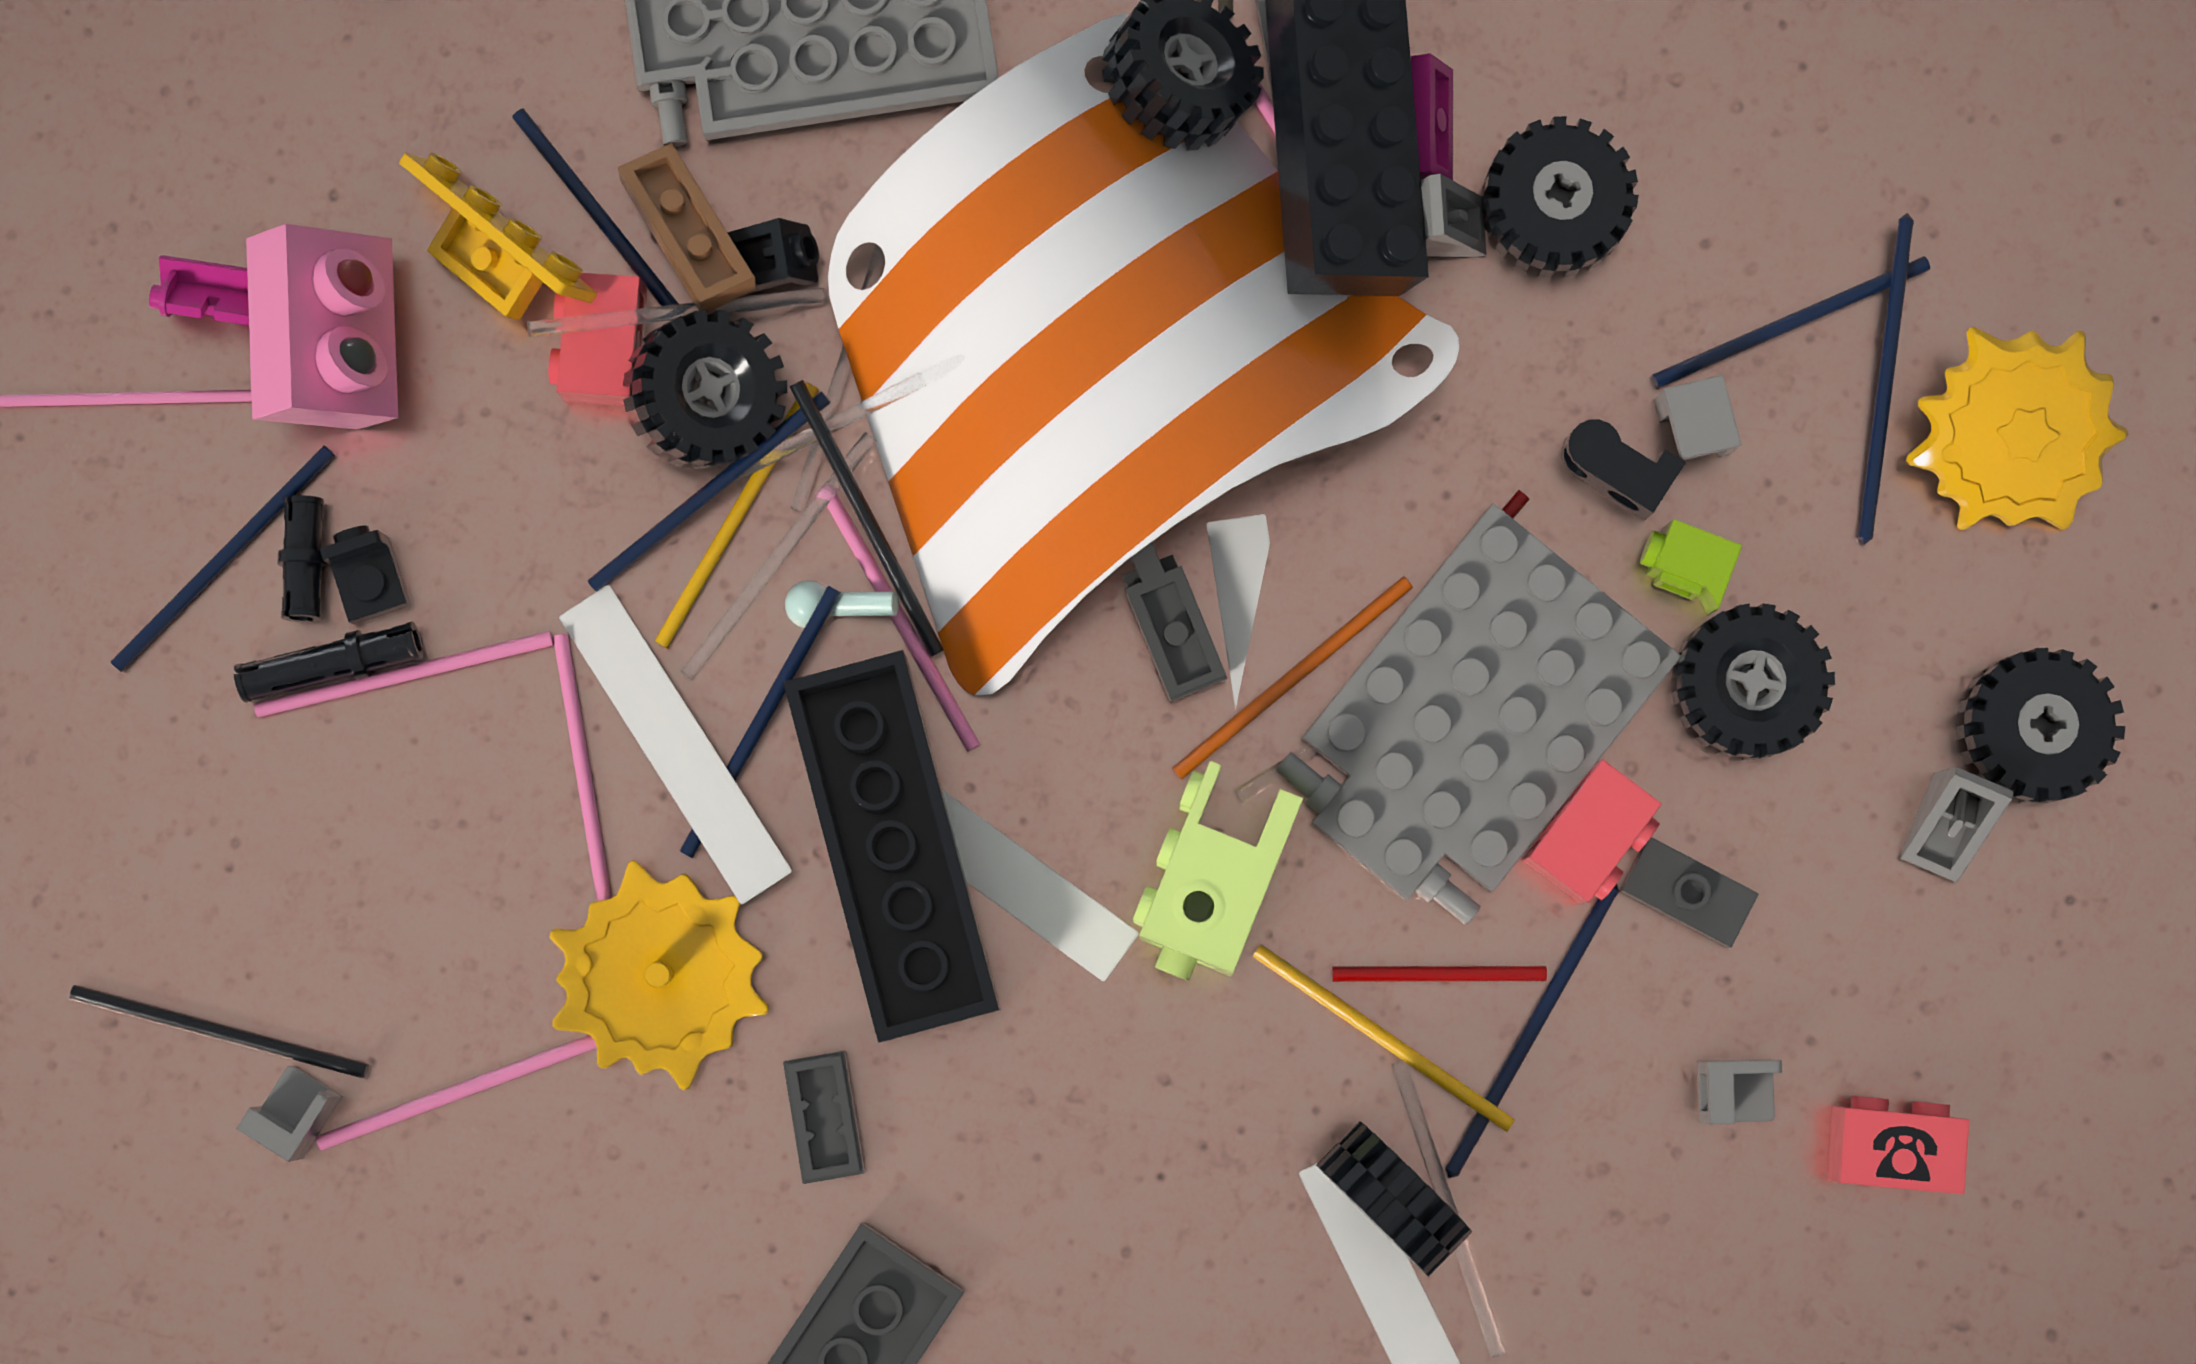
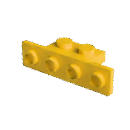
M404 152L398 163L452 207L426 251L505 317L520 320L543 283L559 295L588 303L594 301L598 293L579 278L583 270L575 262L560 253L551 251L549 254L538 245L542 236L536 230L515 218H510V220L505 218L498 212L502 206L498 199L477 186L470 185L468 187L458 179L462 171L455 164L435 153H430L426 159Z

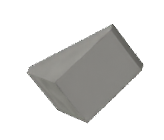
M1442 174L1429 175L1422 179L1421 189L1427 256H1487L1482 196Z
M1958 767L1934 772L1901 851L1900 859L1957 883L2012 800L2013 791Z

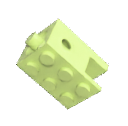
M1212 761L1209 762L1205 774L1193 770L1179 804V810L1189 813L1181 832L1172 828L1169 829L1156 861L1157 867L1166 870L1158 890L1146 886L1133 917V923L1142 926L1139 935L1140 940L1162 949L1155 968L1186 981L1190 980L1196 963L1229 977L1233 974L1303 800L1302 797L1280 789L1256 847L1208 828L1200 823L1218 781L1222 766Z

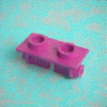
M160 255L161 285L154 284L151 287L149 294L150 308L158 309L161 316L170 317L172 314L202 319L204 315L213 316L214 321L249 326L247 268Z

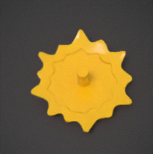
M1970 327L1966 332L1969 346L1968 357L1961 365L1946 369V392L1942 395L1923 396L1918 399V407L1924 412L1931 423V433L1925 441L1907 455L1906 462L1910 466L1929 470L1937 475L1939 478L1937 493L1954 499L1960 506L1957 527L1960 530L1969 529L1980 519L1990 515L2000 518L2008 526H2015L2029 518L2038 517L2061 530L2068 529L2073 522L2077 501L2086 493L2098 490L2102 485V459L2104 455L2124 441L2129 435L2127 428L2117 424L2108 414L2114 387L2113 376L2110 374H2099L2089 367L2085 356L2086 335L2083 331H2076L2061 345L2052 346L2046 343L2035 331H2029L2016 339L2007 341L2000 340L1976 327Z
M629 861L617 895L610 899L590 903L588 918L583 927L575 930L556 928L550 931L549 938L564 952V967L557 975L556 981L566 990L567 994L564 1006L552 1020V1027L556 1030L582 1032L590 1035L597 1047L596 1064L599 1068H608L621 1058H628L640 1075L661 1068L673 1077L680 1089H689L701 1061L707 1055L732 1047L733 1029L739 1019L766 1015L769 1012L768 1004L755 992L751 983L753 970L762 961L763 954L736 931L735 922L741 906L736 896L706 899L701 895L696 884L686 874H681L668 882L661 883L655 880L637 861Z

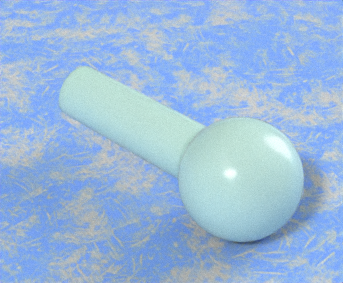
M812 580L801 581L795 584L785 598V611L789 619L797 626L805 628L826 587ZM896 591L841 592L827 620L830 616H896L899 609L898 594Z

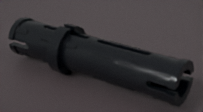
M414 622L366 634L356 630L346 633L344 639L333 641L332 643L300 649L259 661L255 660L236 664L234 666L236 673L234 674V680L241 700L247 703L269 695L285 693L350 676H354L357 680L371 677L372 671L400 663L422 660L423 653L421 650H423L419 631Z

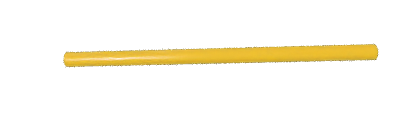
M806 382L805 385L812 398H814L819 389ZM797 400L793 403L783 422L800 409ZM792 435L759 461L654 642L668 648Z
M1261 944L1256 950L1253 957L1504 1131L1507 1132L1511 1128L1515 1119L1264 945Z

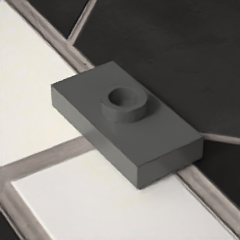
M1653 837L1639 851L1619 890L1726 948H1732L1759 893Z
M840 1051L783 1061L802 1183L807 1184L864 1174L865 1168L846 1052Z

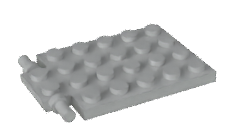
M624 0L637 90L639 92L650 90L651 104L659 110L664 146L670 143L674 147L687 144L682 105L687 103L686 84L696 83L703 135L705 140H713L968 100L998 79L986 0Z
M1492 503L1302 736L1301 739L1347 776L1343 784L1341 785L1329 774L1323 778L1292 752L1287 755L1276 771L1308 797L1305 803L1318 813L1313 819L1312 824L1407 901L1416 892L1428 903L1434 899L1464 925H1467L1481 906L1449 881L1451 874L1438 864L1439 860L1443 855L1446 856L1488 892H1493L1679 661L1681 655L1502 509Z

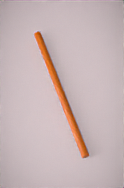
M1404 576L1172 767L1175 774L1182 780L1410 591L1413 586Z

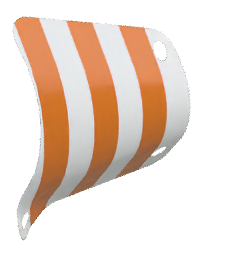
M1119 14L1102 20L1036 54L987 85L943 118L902 154L853 208L836 235L831 253L828 272L829 296L842 342L949 669L957 683L965 691L973 695H991L1011 681L1043 639L1089 592L1125 561L1171 527L1230 489L1279 464L1357 439L1390 425L1432 393L1443 382L1455 365L1459 353V337L1452 326L1434 319L1398 296L1288 294L1278 170L1243 127L1237 122L1225 137L1223 136L1216 144L1210 147L1204 142L1198 150L1187 151L1183 140L1176 149L1163 146L1164 136L1159 133L1153 140L1142 135L1141 132L1145 127L1144 124L1136 119L1130 125L1121 116L1127 109L1125 104L1120 102L1113 105L1108 93L1094 89L1085 78L1084 69L1087 62L1092 58L1103 56L1105 48L1110 43V38L1129 14ZM867 242L876 243L882 248L885 255L883 274L871 288L865 290L855 289L850 285L846 275L848 259L859 245ZM1409 344L1425 345L1431 349L1434 355L1429 368L1416 377L1400 375L1393 369L1392 359L1396 351Z

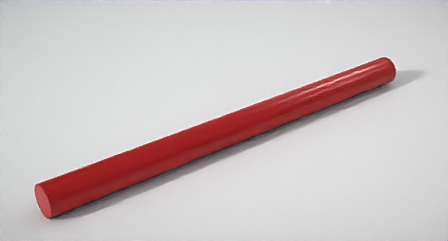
M1332 966V982L1547 980L1546 966Z

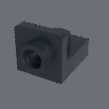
M776 218L727 232L755 277L756 290L753 292L790 282L806 286L818 282L816 264L819 260V250L807 224Z
M367 525L352 527L336 533L333 536L334 544L320 548L323 561L331 565L349 623L355 625L411 606L391 540L379 530L370 531Z

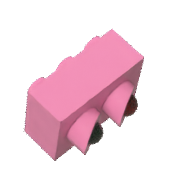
M283 224L246 238L252 420L358 430L399 418L392 239L292 224Z

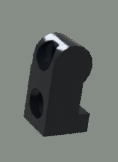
M1590 419L1580 423L1565 439L1562 447L1563 462L1573 475L1644 521L1654 513L1686 463L1667 450H1664L1655 461L1650 460L1623 443L1617 430L1610 423L1600 419Z

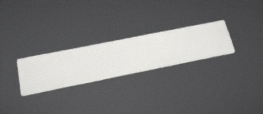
M1265 514L1207 523L1235 710H1237L1271 546Z
M610 585L604 586L598 592H595L560 615L559 619L740 904L746 903L790 874L792 869Z
M942 790L967 883L1101 981H1105L1137 938L1138 931Z
M1318 1163L1300 1171L1299 1176L1391 1363L1460 1364L1408 1257L1316 1166Z

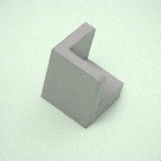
M1723 375L1666 388L1654 399L1660 423L1670 421L1681 459L1687 460L1716 452L1720 457L1732 454L1742 445Z
M1782 1060L1697 1061L1700 1123L1710 1125L1735 1124V1122H1766L1774 1119L1773 1073H1782Z
M289 1066L279 1078L264 1104L258 1107H250L236 1129L288 1162L300 1160L305 1157L316 1136L319 1135L343 1096L298 1067Z

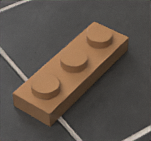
M672 143L618 167L621 183L698 310L706 309V313L756 290L754 275Z

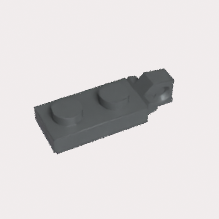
M1151 542L1130 558L1134 570L1123 574L1122 578L1126 585L1125 593L1171 703L1225 681L1227 676L1182 566L1178 567L1173 554L1159 560L1154 545Z

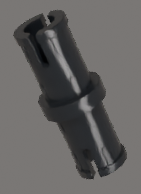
M294 495L292 498H284L285 530L283 549L278 551L277 564L283 567L281 618L283 620L294 622L321 620L320 590L322 568L326 567L327 563L323 561L320 548H322L324 499L320 497Z

